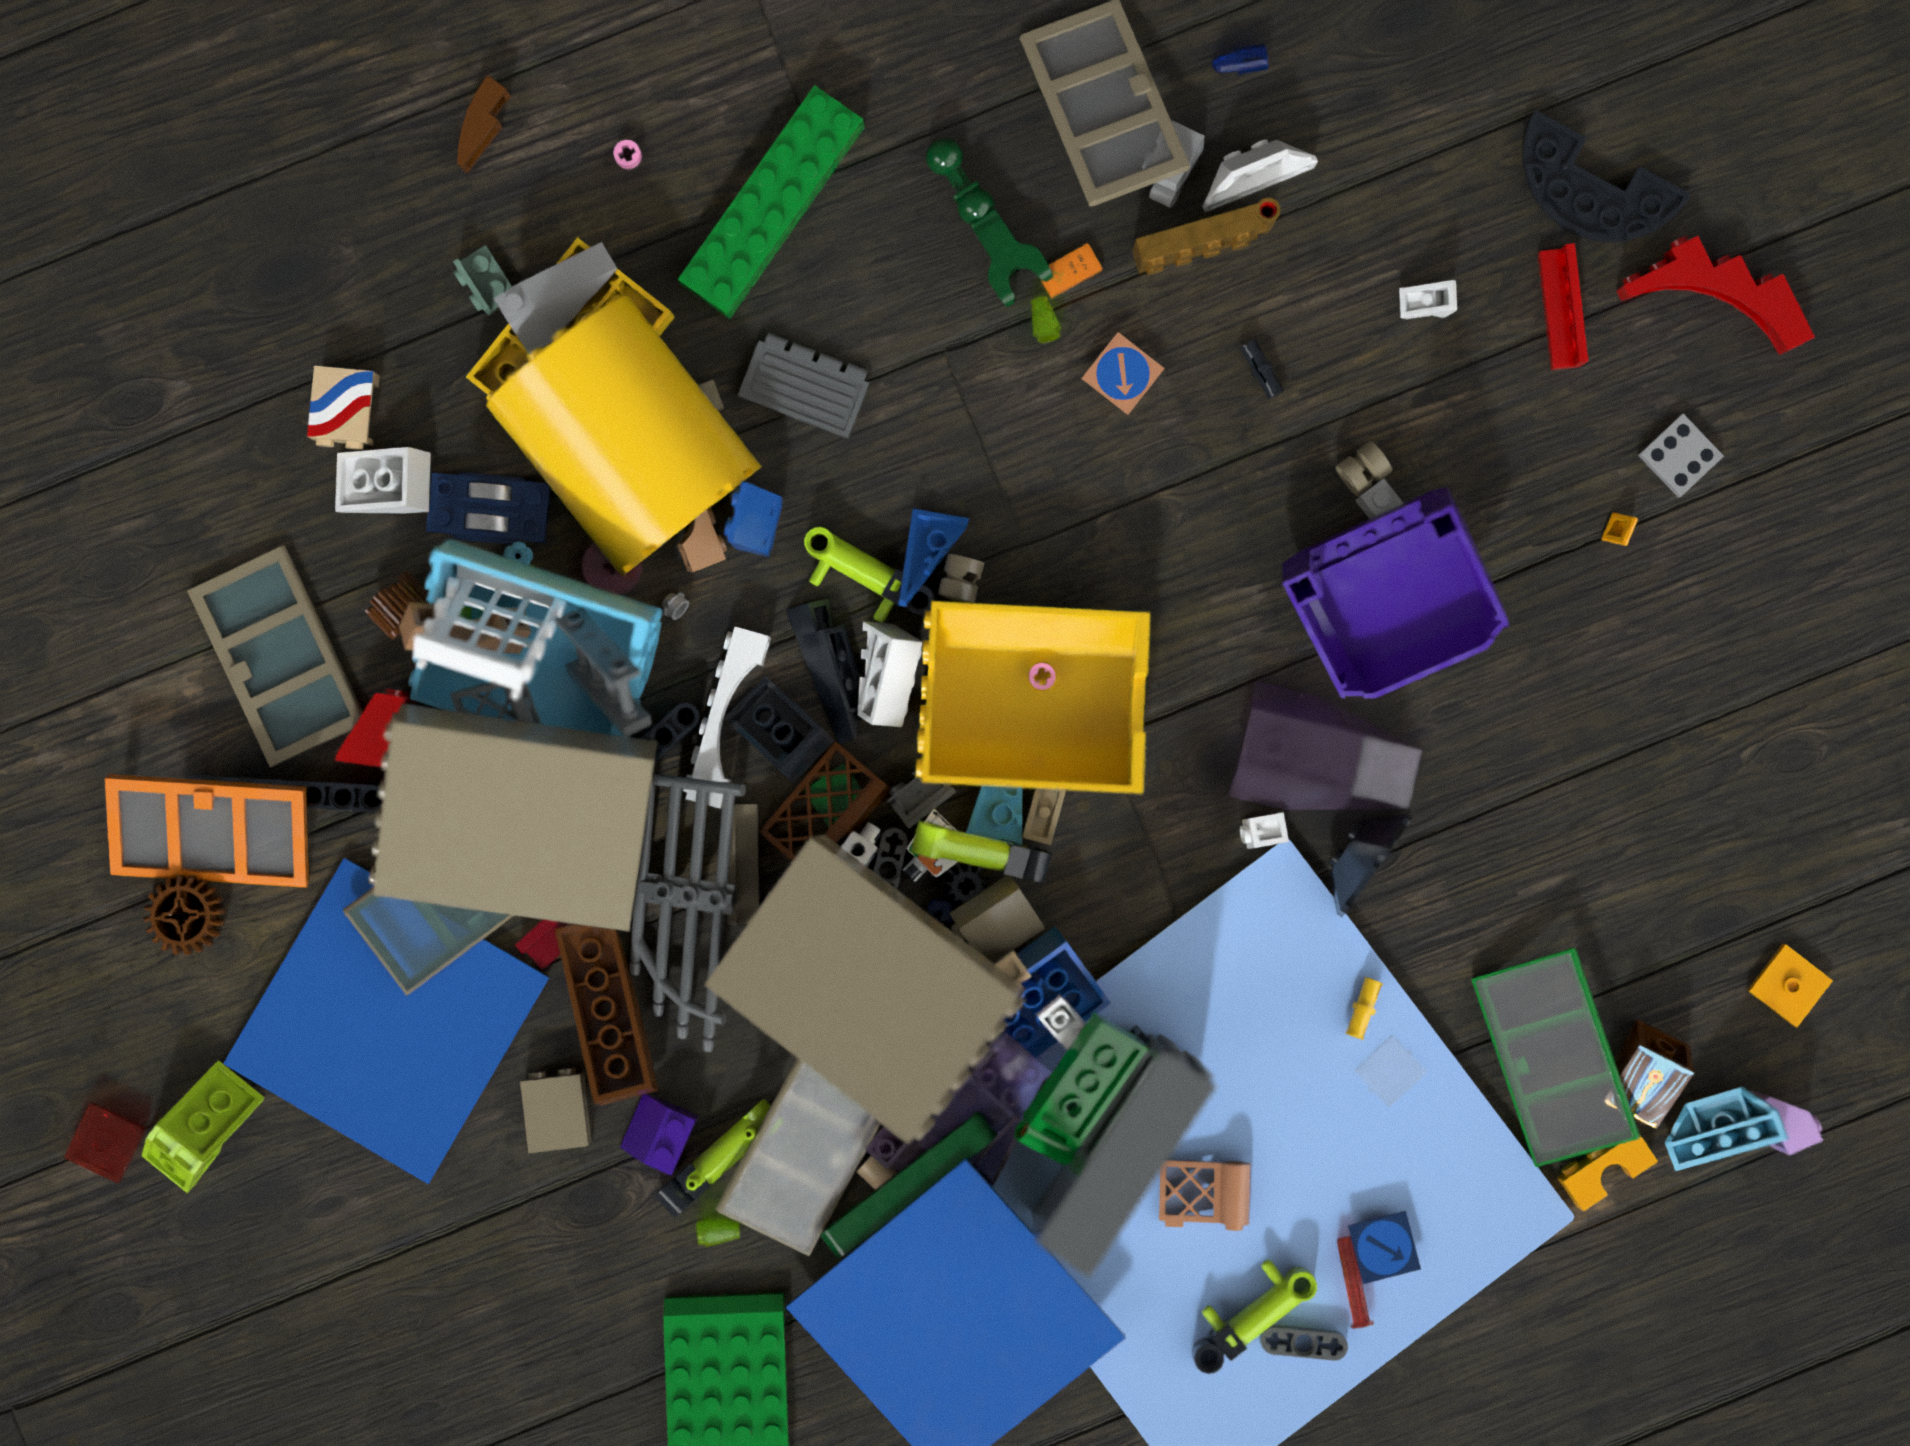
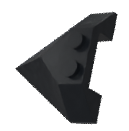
M1409 814L1367 820L1362 827L1355 825L1346 838L1351 842L1345 851L1339 848L1329 863L1334 867L1329 875L1336 912L1341 918L1378 870L1383 860L1391 852L1393 846L1413 818Z

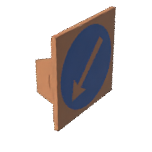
M1118 332L1081 379L1128 415L1165 368Z

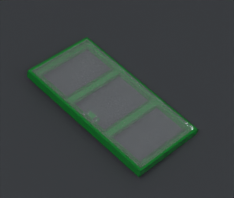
M1570 947L1560 952L1471 979L1535 1167L1622 1143L1636 1141L1641 1138L1576 947Z

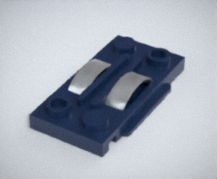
M432 472L426 531L430 533L451 534L455 539L509 545L519 541L546 544L551 487L548 483L527 482L522 477L462 472L460 475Z

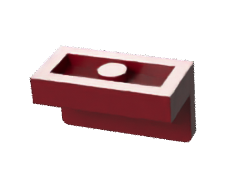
M543 919L515 946L522 954L527 953L541 969H545L560 955L555 929L574 923Z

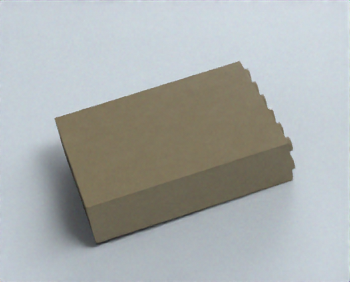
M402 704L398 713H393L391 722H388L385 740L390 741L388 751L384 752L382 769L387 771L379 789V798L383 799L381 809H378L376 827H380L378 837L374 839L372 855L376 856L375 866L371 867L369 884H374L373 895L629 931L657 741Z
M826 835L810 838L705 983L706 987L906 1143L911 1142L915 1137L920 1140L936 1122L932 1118L933 1115L938 1116L954 1098L950 1092L952 1090L956 1091L966 1082L972 1073L968 1068L970 1065L974 1067L977 1062L979 1063L990 1049L986 1045L987 1042H993L995 1038L1000 1036L1008 1025L1004 1019L1007 1016L1011 1017L1013 1014H1016L1026 1000L1022 995L1027 990Z

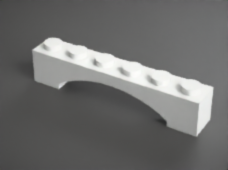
M734 627L733 633L728 631L724 642V649L728 650L725 661H719L715 677L720 678L717 690L711 689L707 706L711 707L709 718H703L699 734L703 735L701 746H695L691 758V763L695 764L693 774H687L686 777L730 783V780L724 777L720 760V735L724 715L735 690L744 677L756 665H764L771 637ZM683 789V792L687 793L685 799L696 802V790ZM708 792L707 805L722 809L723 794Z

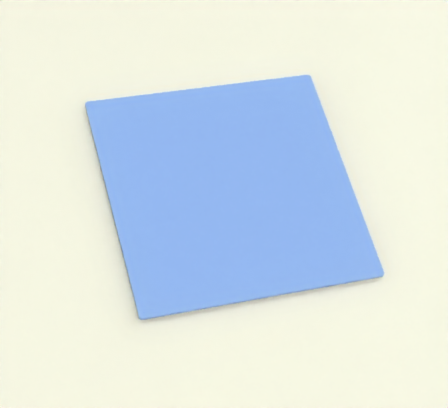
M1290 840L1289 842L1276 844L1096 980L1098 986L1111 1002V1004L1098 1012V1015L1127 1031L1138 1025L1147 1038L1150 1034L1156 1038L1159 1034H1162L1175 1043L1182 1053L1185 1050L1199 1059L1213 1075L1211 1080L1217 1086L1169 1160L1242 1161L1251 1163L1250 1224L1243 1225V1230L1241 1231L1226 1230L1225 1225L1220 1223L1183 1222V1227H1165V1221H1159V1173L1090 1278L1054 1255L1126 1335V1339L1090 1367L1149 1446L1279 1445L1573 1221L1574 1215L1540 1169L1535 1167L1533 1160L1346 913L1342 918L1337 915L1334 897ZM1364 977L1383 983V986L1380 989L1374 1006L1376 1013L1371 1015L1364 1040L1349 1036L1345 1032L1354 1008H1352L1353 1002H1357L1364 983ZM1059 1041L1016 1073L1012 1071L1000 1054L972 1074L956 1091L952 1090L950 1092L954 1098L938 1116L933 1115L932 1118L936 1122L928 1133L920 1139L925 1148L929 1149L975 1112L980 1111L998 1135L988 1145L968 1159V1161L1034 1234L1031 1212L1063 1165L1015 1140L1014 1132L1018 1123L1025 1118L1023 1113L1067 1052ZM1167 1167V1179L1174 1187L1178 1186L1187 1177L1179 1167ZM1186 1168V1169L1191 1173V1172L1194 1171L1196 1168ZM1201 1168L1194 1175L1195 1179L1205 1189L1214 1181V1169ZM1190 1179L1178 1190L1189 1203L1202 1192ZM1166 1185L1167 1196L1172 1190ZM1213 1186L1208 1192L1214 1198ZM1176 1194L1166 1201L1167 1214H1179L1186 1207ZM1204 1195L1193 1207L1200 1215L1213 1216L1214 1204ZM1190 1209L1185 1213L1189 1215H1194ZM1406 1210L1421 1270L1363 1284L1348 1225ZM1267 1259L1273 1262L1283 1277H1285L1289 1269L1301 1266L1309 1270L1317 1282V1292L1312 1299L1300 1303L1273 1325L1337 1331L1343 1335L1348 1344L1346 1355L1340 1360L1332 1361L1269 1354L1261 1346L1258 1336L1247 1344V1349L1231 1362L1224 1355L1222 1368L1213 1374L1201 1372L1192 1357L1193 1345L1202 1338L1213 1339L1209 1332L1213 1327L1202 1314V1310L1206 1306L1211 1305L1223 1321L1225 1319L1229 1321L1274 1286V1283L1261 1268V1264ZM1304 1277L1296 1279L1293 1289L1297 1291L1304 1290L1307 1287L1308 1279ZM1272 1332L1271 1337H1266V1341H1269L1271 1347H1275L1276 1342H1285L1287 1344L1286 1349H1291L1289 1344L1291 1333H1287L1288 1339L1278 1338L1276 1332ZM1305 1334L1298 1336L1295 1341L1296 1348L1301 1351L1309 1349L1312 1344L1311 1337ZM1317 1336L1318 1348L1316 1352H1320L1319 1346L1328 1347L1331 1353H1335V1348L1341 1347L1336 1338H1332L1331 1343H1322L1320 1341L1321 1336ZM1207 1349L1201 1353L1200 1360L1210 1362L1215 1358L1216 1352Z

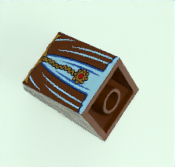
M1639 1019L1635 1021L1615 1061L1635 1121L1642 1125L1648 1124L1656 1129L1694 1074L1690 1045ZM1610 1084L1603 1085V1102L1612 1110L1619 1112Z

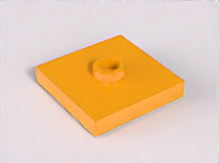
M1782 944L1747 991L1793 1027L1797 1028L1833 980L1788 945Z

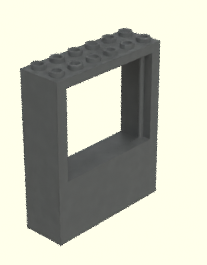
M1151 1034L1149 1035V1041L1145 1044L1148 1050L1080 1145L1073 1160L1068 1165L1061 1167L1031 1212L1036 1243L1088 1278L1091 1277L1217 1087L1211 1080L1213 1075L1199 1059L1185 1050L1182 1053L1175 1043L1162 1034H1159L1157 1038Z

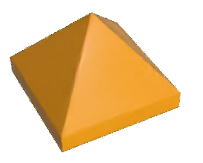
M1612 512L1602 540L1627 546L1638 518Z

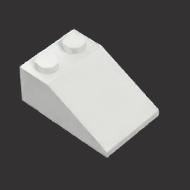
M410 447L337 453L335 512H429L431 453Z

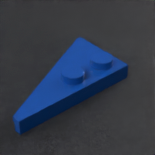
M918 509L912 510L898 605L906 606L966 530L969 518Z

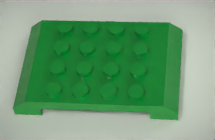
M784 1292L665 1297L663 1322L668 1446H790L788 1434Z

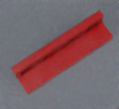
M1575 243L1565 244L1561 249L1540 251L1538 253L1551 370L1581 367L1588 362Z

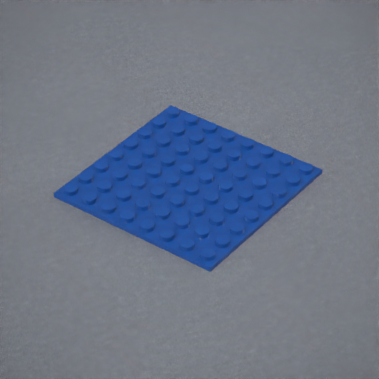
M344 858L223 1064L429 1184L550 977L483 939L406 996L348 917L344 915L342 909L374 887V884H369V871ZM381 896L360 912L409 978L448 951L447 947L411 900ZM434 910L458 942L472 933V931Z
M967 1158L786 1306L788 1311L912 1446H991L1126 1339V1335L1056 1257L1036 1243L1035 1234Z

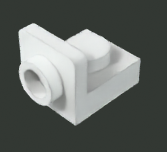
M1283 812L1242 820L1243 826H1240V836L1248 849L1289 842Z

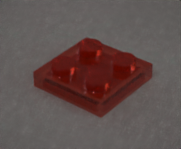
M94 1102L90 1103L64 1158L115 1183H119L124 1177L146 1127Z

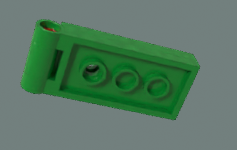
M1094 1012L1023 1113L1025 1118L1016 1126L1014 1132L1015 1140L1063 1166L1068 1165L1073 1160L1080 1145L1144 1056L1148 1047L1139 1037Z

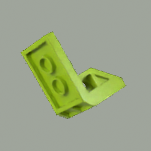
M218 1060L156 1124L146 1138L142 1157L188 1193L220 1153L224 1142L263 1102L264 1097Z

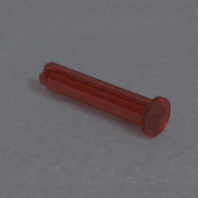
M1340 1237L1337 1239V1246L1353 1319L1350 1327L1353 1329L1368 1327L1374 1324V1320L1369 1318L1362 1279L1351 1237Z

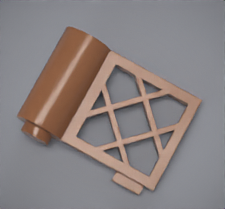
M1168 1160L1160 1172L1159 1221H1165V1227H1183V1222L1224 1224L1225 1229L1231 1231L1243 1230V1225L1250 1224L1251 1163L1242 1161ZM1167 1167H1179L1187 1177L1178 1186L1174 1187L1167 1179ZM1186 1168L1196 1169L1190 1173ZM1201 1168L1214 1169V1181L1206 1189L1194 1177ZM1189 1179L1202 1191L1191 1203L1178 1191ZM1166 1185L1172 1190L1167 1196ZM1213 1186L1214 1198L1208 1192ZM1176 1194L1186 1207L1179 1214H1167L1166 1201ZM1204 1195L1214 1204L1213 1216L1200 1215L1193 1207ZM1190 1209L1194 1215H1189L1185 1213Z

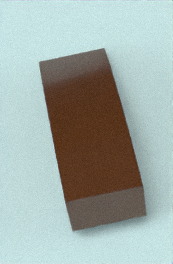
M488 75L476 91L461 129L457 164L466 173L471 170L502 129V125L495 117L511 97L503 86Z

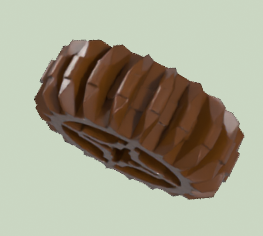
M178 875L176 882L173 878H167L165 880L166 887L158 884L155 886L158 894L150 893L148 895L149 900L153 904L144 905L143 908L146 911H151L150 916L143 917L142 920L144 922H151L152 926L148 927L145 932L156 933L152 939L153 943H159L163 940L161 945L163 951H167L172 947L173 955H179L181 951H183L185 956L191 955L193 949L199 953L204 949L203 944L206 946L214 944L211 936L219 937L221 935V932L215 927L225 925V921L218 919V915L226 913V910L224 908H217V904L221 903L223 899L222 897H212L217 891L215 887L206 890L207 880H201L197 884L196 876H189L186 880L184 875ZM188 892L196 895L201 900L204 909L194 906L192 897L188 896ZM177 893L173 909L164 913L167 901L172 895ZM180 912L196 913L195 916H189L188 919L173 917V915L180 914ZM200 918H205L202 930L192 938L196 921ZM165 922L173 923L176 926L177 934H180L181 938L173 935L168 930Z

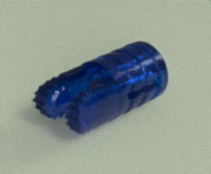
M1264 43L1251 45L1250 47L1235 48L1234 53L1216 57L1212 62L1213 70L1218 72V74L1237 71L1238 75H1243L1245 73L1249 74L1268 70V55ZM1259 57L1258 60L1243 62V59Z

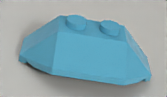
M1739 1087L1686 1103L1671 1133L1668 1135L1665 1145L1674 1169L1678 1171L1785 1141L1789 1137L1778 1109L1746 1088Z

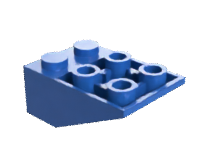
M742 482L740 489L735 488L732 498V506H734L735 513L733 518H728L725 528V535H727L730 544L737 550L770 557L783 505V498L746 482Z

